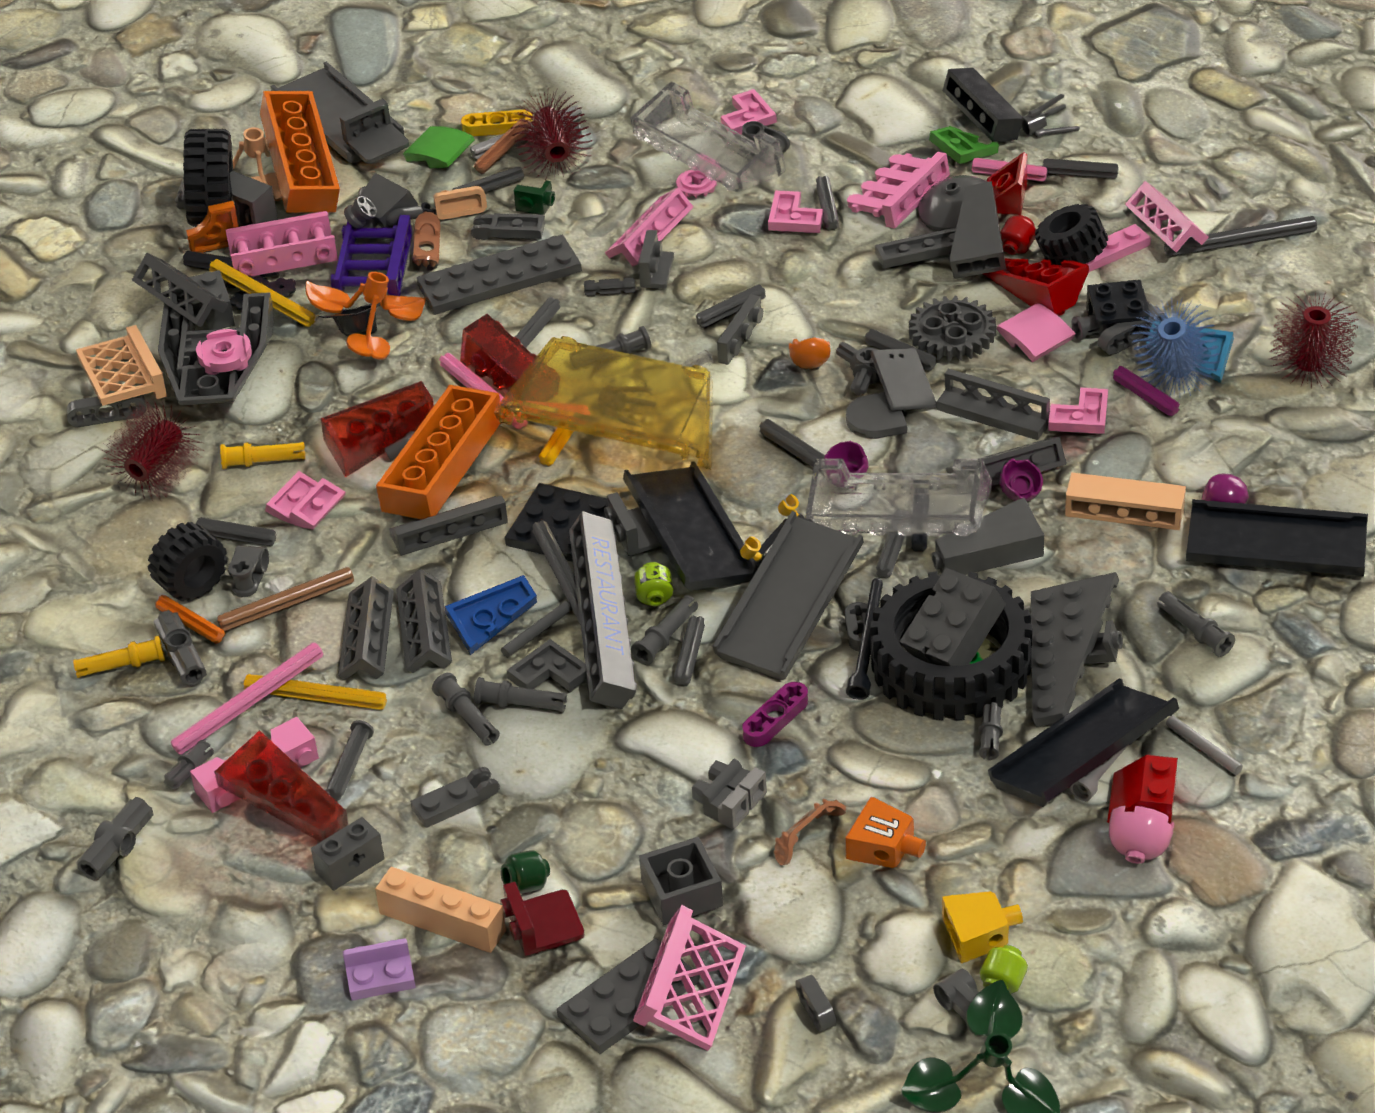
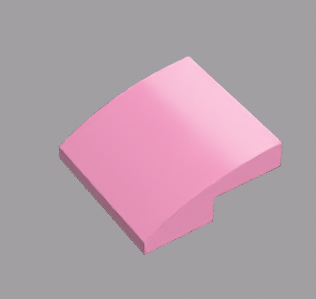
M1039 303L999 324L996 328L1012 348L1019 346L1031 362L1071 341L1076 334L1058 315Z
M298 471L266 504L265 511L295 526L314 529L345 496L346 492L324 478L316 482Z

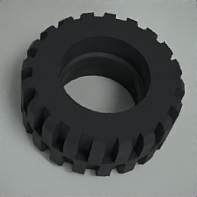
M190 129L185 133L183 150L185 210L187 223L193 227H196L204 220L207 215L208 206L233 201L229 174L233 171L232 142L230 132L226 129Z

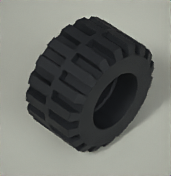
M1073 204L1054 211L1038 225V229L1035 231V239L1045 260L1051 261V265H1061L1063 260L1083 264L1091 262L1103 252L1108 241L1107 233L1097 211L1093 206H1088V204Z
M187 522L186 525L184 523L177 524L176 528L171 527L168 529L164 536H160L159 542L154 544L152 548L153 553L148 558L150 562L148 565V571L151 573L150 576L173 598L183 602L186 600L189 602L193 601L195 597L198 599L203 597L204 593H209L213 589L212 587L219 583L221 580L220 576L226 570L224 567L228 562V558L225 556L227 554L226 548L198 523Z

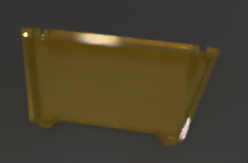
M562 336L561 339L552 337L494 411L500 423L512 425L515 417L518 423H523L524 420L644 446L679 454L683 460H688L690 455L698 459V467L710 470L712 467L713 379L711 372L700 365L688 367L578 343L575 339L567 336Z

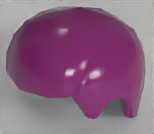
M852 441L840 442L834 445L824 457L830 479L842 486L852 485L863 479L869 467L863 447Z
M1012 458L1003 466L999 482L1002 492L1008 498L1014 501L1025 498L1026 501H1030L1037 497L1042 490L1043 477L1039 468L1030 463L1028 459L1015 460Z
M1225 473L1212 476L1208 480L1201 496L1202 500L1243 504L1249 498L1247 486L1241 478Z

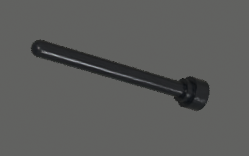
M875 578L871 582L856 670L847 680L846 694L853 699L863 700L870 695L871 682L867 676L871 655L870 622L873 621L875 607L880 605L883 581L880 578Z

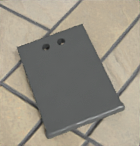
M916 348L871 351L872 360L892 411L937 408V402Z

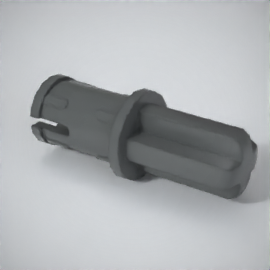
M995 702L986 704L983 707V720L979 726V734L981 736L979 755L985 759L986 751L989 750L988 760H994L999 756V738L1003 735V728L1000 726L1001 707Z
M200 740L186 755L182 754L178 758V763L164 775V784L173 790L177 789L191 776V770L202 765L214 754L213 748L205 752L211 745L204 740Z

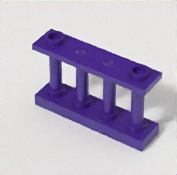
M400 215L398 225H394L393 228L360 229L352 226L347 221V225L342 227L343 242L336 272L331 274V287L344 292L345 287H360L361 283H366L367 276H348L349 271H387L385 275L389 278L387 284L388 295L400 296L413 236L410 215ZM356 238L394 239L390 244H355ZM390 254V258L386 260H352V255Z

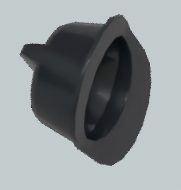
M372 304L343 309L340 313L322 312L317 314V316L333 318L340 332L347 337L354 333L366 335ZM376 313L374 316L371 334L377 331Z

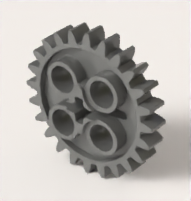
M943 296V301L940 302L933 298V304L924 302L923 308L917 307L916 314H911V320L909 321V339H912V345L918 346V349L922 351L927 350V353L931 355L937 354V360L947 356L948 361H951L952 357H957L959 361H962V356L964 355L972 359L973 352L981 355L982 348L989 349L990 343H994V336H996V317H992V310L986 311L985 304L978 306V300L969 303L968 297L960 301L957 296H954L952 300H948L946 296Z

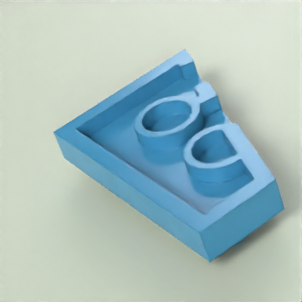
M1204 328L1198 333H1208L1209 331L1216 333L1206 335L1201 340L1217 339V341L1205 343L1202 347L1210 348L1217 345L1218 348L1214 350L1209 349L1204 351L1203 354L1213 355L1220 353V355L1209 358L1202 357L1201 360L1221 362L1216 364L1202 363L1200 365L1205 368H1211L1209 371L1204 368L1194 369L1209 375V377L1212 376L1213 380L1221 383L1234 335L1233 332Z

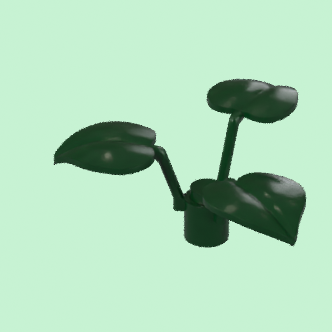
M998 980L981 990L967 1009L966 1022L969 1030L974 1035L987 1036L976 1058L955 1076H953L951 1067L945 1061L935 1057L922 1059L911 1068L901 1089L902 1096L914 1107L932 1113L945 1112L955 1107L961 1099V1090L956 1082L964 1078L980 1062H984L989 1067L1004 1066L1006 1079L1010 1083V1085L1004 1088L1001 1096L1006 1113H1060V1103L1056 1091L1047 1077L1040 1071L1026 1067L1021 1069L1015 1078L1012 1076V1061L1008 1058L1012 1050L1011 1039L1019 1033L1023 1023V1016L1018 1003L1008 991L1003 980Z

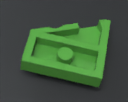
M952 126L930 131L929 141L959 164L967 163L974 160V158H983L997 154L999 144L996 142H991L988 145L978 142L979 136L963 132Z

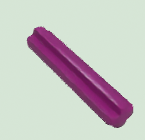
M1119 366L1113 371V379L1160 411L1168 416L1178 413L1179 402L1124 366Z

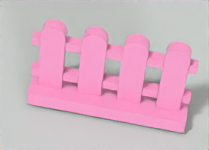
M937 152L932 158H927L926 160L912 157V154L908 153L891 156L889 158L891 168L877 169L875 171L877 182L866 181L862 183L863 195H850L847 198L848 207L851 208L852 212L856 213L860 210L873 213L875 217L883 215L886 227L895 229L919 206L921 198L929 188L950 175L946 153Z

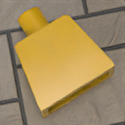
M991 891L942 897V919L961 963L986 955L995 947H1004V945L1008 944L1009 926L1023 923L1020 906L1016 904L1001 908L996 894Z

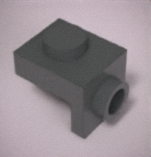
M1113 620L1106 621L1104 633L1098 634L1090 657L1086 658L1084 664L1116 662L1118 649H1122L1123 638L1121 632L1116 630Z

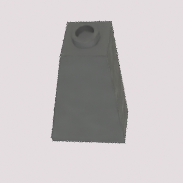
M992 181L965 187L950 254L954 279L1006 269Z
M1025 498L1018 499L935 539V552H932V562L935 569H940L941 573H943L945 568H949L967 575L969 572H980L1043 557L1044 533Z

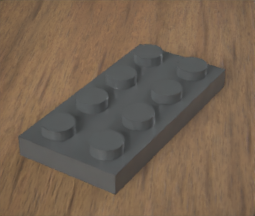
M657 938L653 939L557 1008L558 1018L599 1054H602L640 1026L633 1019L661 941ZM680 959L686 971L693 970L688 964H686L682 959ZM699 975L690 977L694 986L699 983ZM681 980L672 982L671 985L677 996L687 992Z

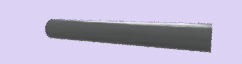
M564 601L503 646L501 648L502 654L507 658L572 611L571 604L568 601Z

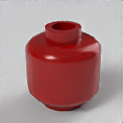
M1018 215L1006 220L1000 231L1003 250L1011 255L1016 253L1025 254L1030 249L1036 236V228L1030 218Z

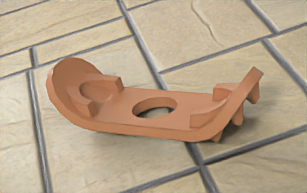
M423 212L415 220L413 262L417 266L423 263L425 267L428 264L434 267L436 264H439L440 220L432 212ZM429 244L434 248L430 251H425L419 246Z
M823 799L822 805L814 803V809L804 815L789 830L783 831L780 838H775L774 854L777 862L780 865H788L793 855V846L799 840L796 834L809 822L823 815H844L846 813V806L837 800L828 801Z

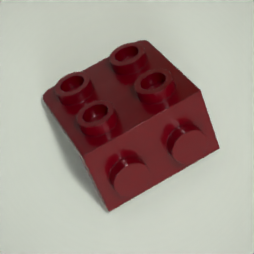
M516 882L503 885L505 898L500 899V904L503 905L504 917L510 918L509 927L513 940H519L525 956L584 938L583 925L567 890L562 889L523 901Z

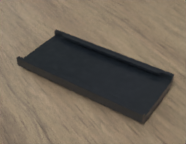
M691 461L690 467L631 475L629 470H624L623 480L687 589L692 591L748 583L752 580L758 567L754 564L753 558L745 559L741 556L740 550L744 546V542L695 461Z
M1192 499L1186 561L1364 577L1368 514Z
M1119 678L988 769L990 780L997 789L1044 807L1061 792L1067 791L1071 785L1082 777H1087L1099 765L1112 759L1116 753L1127 745H1132L1144 733L1153 730L1165 718L1174 715L1179 710L1177 698L1173 697L1169 701L1126 687L1123 680Z

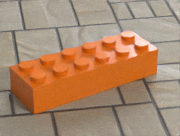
M263 91L260 117L286 213L336 212L340 187L313 92Z
M455 385L447 387L377 483L376 489L381 512L417 519H425L437 515L503 421L499 393Z

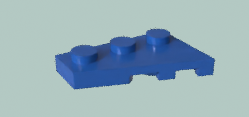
M522 575L445 606V614L471 655L536 604L537 595L526 577Z

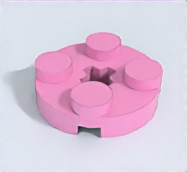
M232 329L211 332L206 335L207 340L202 344L199 341L196 346L198 362L205 368V372L210 375H215L219 372L244 370L247 368L248 360L252 355L248 336L245 334L244 337L237 335V330Z

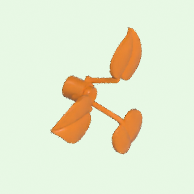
M380 272L368 273L366 283L360 284L358 291L351 299L347 293L332 287L315 285L308 280L305 285L306 295L310 303L316 308L330 313H340L343 307L350 308L363 292L365 301L372 304L366 335L351 334L348 336L346 344L351 351L358 355L372 356L379 360L389 356L390 345L381 337H371L377 304L380 303L384 310H388L389 314L397 319L414 321L420 318L426 302V297L386 295L389 278Z

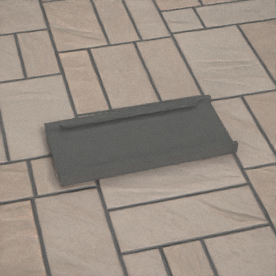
M327 61L324 62V68L279 88L275 85L270 86L271 91H312L327 143L348 162L354 164L362 160L343 141L340 116L373 103V101ZM390 116L391 124L404 135L403 126Z
M792 511L713 644L714 653L723 660L777 680L786 679L863 545V536L859 534L858 537H854L797 517L796 512Z

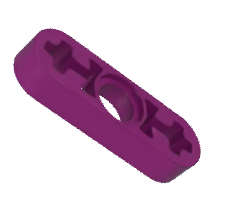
M789 682L780 688L743 723L744 742L752 747H761L767 744L807 707V687L800 682ZM772 711L783 713L782 716L777 718L768 716Z

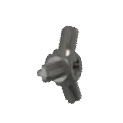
M841 342L836 349V354L850 363V368L853 370L855 377L850 389L856 396H861L866 393L869 384L880 380L870 354L872 350L877 349L867 347L857 350L848 343Z

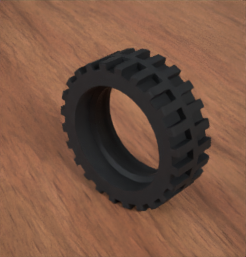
M937 571L929 572L927 578L919 579L918 576L909 578V584L906 586L902 584L893 587L892 596L885 594L881 598L880 607H875L873 621L870 622L871 668L877 686H883V694L888 699L896 697L897 706L904 710L908 706L914 708V714L922 717L925 713L934 714V719L944 720V716H955L957 721L965 720V715L975 714L976 718L983 716V707L992 702L997 703L999 707L1003 708V701L1005 699L1010 702L1013 701L1018 695V688L1024 689L1027 684V675L1031 674L1033 625L1031 624L1029 610H1024V601L1020 596L1013 598L1011 588L1006 585L1002 588L998 587L997 580L991 577L983 580L978 578V573H968L969 577L995 587L1006 603L989 631V634L997 639L1002 646L991 656L976 663L963 666H940L924 662L912 656L901 646L900 640L928 595L935 596L932 589L941 575H938Z

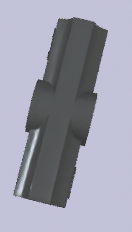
M170 610L159 613L158 618L154 620V626L168 652L170 663L175 667L182 683H187L190 686L201 683V680L207 673L192 643L190 632L185 629L178 613H173Z
M135 797L133 800L130 799L111 822L108 820L103 821L96 830L94 842L76 862L78 870L87 878L95 881L105 873L119 855L127 856L131 853L136 843V835L154 815L152 807L145 800Z

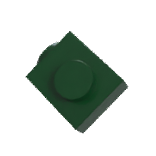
M546 180L541 188L517 184L513 190L516 211L545 215L548 208L553 206L555 201V192L552 191L551 181Z

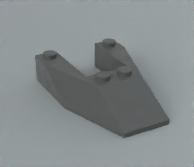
M270 292L244 294L240 328H228L237 330V335L244 337L245 334L250 340L252 355L248 360L247 368L240 371L219 372L215 375L207 374L205 368L199 364L196 346L199 341L202 344L207 340L206 335L222 329L195 331V323L164 303L158 353L179 405L234 402L273 335L274 311ZM177 298V304L185 301V298Z

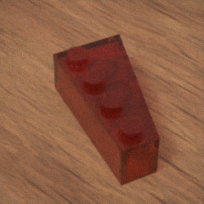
M485 314L463 329L460 362L467 367L469 365L474 367L476 375L481 378L488 376L492 379L493 386L499 390L506 388L510 397L522 405H525V403L547 404L558 397L560 378L556 372L547 368L536 354L527 350L518 338L513 337L504 329L499 321H495L490 315Z
M420 381L321 418L323 441L344 476H349L384 454V448L404 438L407 433L416 431L434 407L433 398L424 383Z
M260 730L214 771L219 787L320 842L349 824L346 810Z

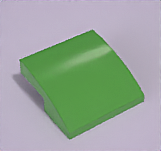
M430 126L403 155L407 162L426 160L430 169L449 167L475 139L472 135L461 130L442 126Z

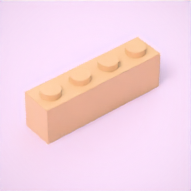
M1071 472L1066 492L1065 516L1180 530L1185 508L1186 486Z
M392 866L375 888L380 914L491 953L506 932L503 905Z

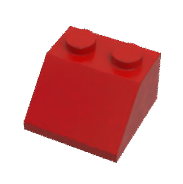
M1145 755L1114 772L1107 823L1110 822L1113 809L1125 806L1124 812H1134L1135 806H1140L1166 814L1169 817L1168 823L1170 824L1173 814L1178 758Z

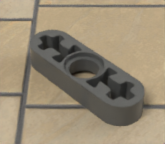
M1157 306L1149 307L1150 313L1155 317L1157 315L1162 321V317L1159 314L1164 316V312L1161 309L1159 311ZM1150 316V318L1148 319V321L1150 320L1151 322H1153V321H1155L1156 319H1154L1152 316ZM1144 320L1117 323L1101 333L1098 339V346L1109 355L1117 354L1140 342H1133V340L1148 337L1146 334L1131 333L1134 328L1133 332L1135 333L1139 331L1140 333L1143 331L1150 332V329L1136 326L1137 324L1139 326L1143 324L1151 327L1152 323Z
M140 395L108 404L114 409L107 413L99 410L102 404L98 396L74 400L67 406V420L72 426L84 427L126 420L129 417L132 419L131 416L134 415V411L139 416H141V410L143 412L146 411L145 396Z

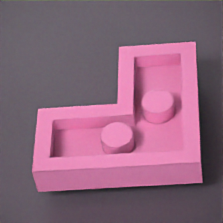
M755 89L732 96V104L738 111L721 116V125L731 137L742 135V126L750 121H757L765 126L777 122L776 113Z
M775 190L768 220V230L820 233L823 209L800 208L801 192Z
M1080 388L1079 406L1051 404L1048 431L1105 434L1108 389Z

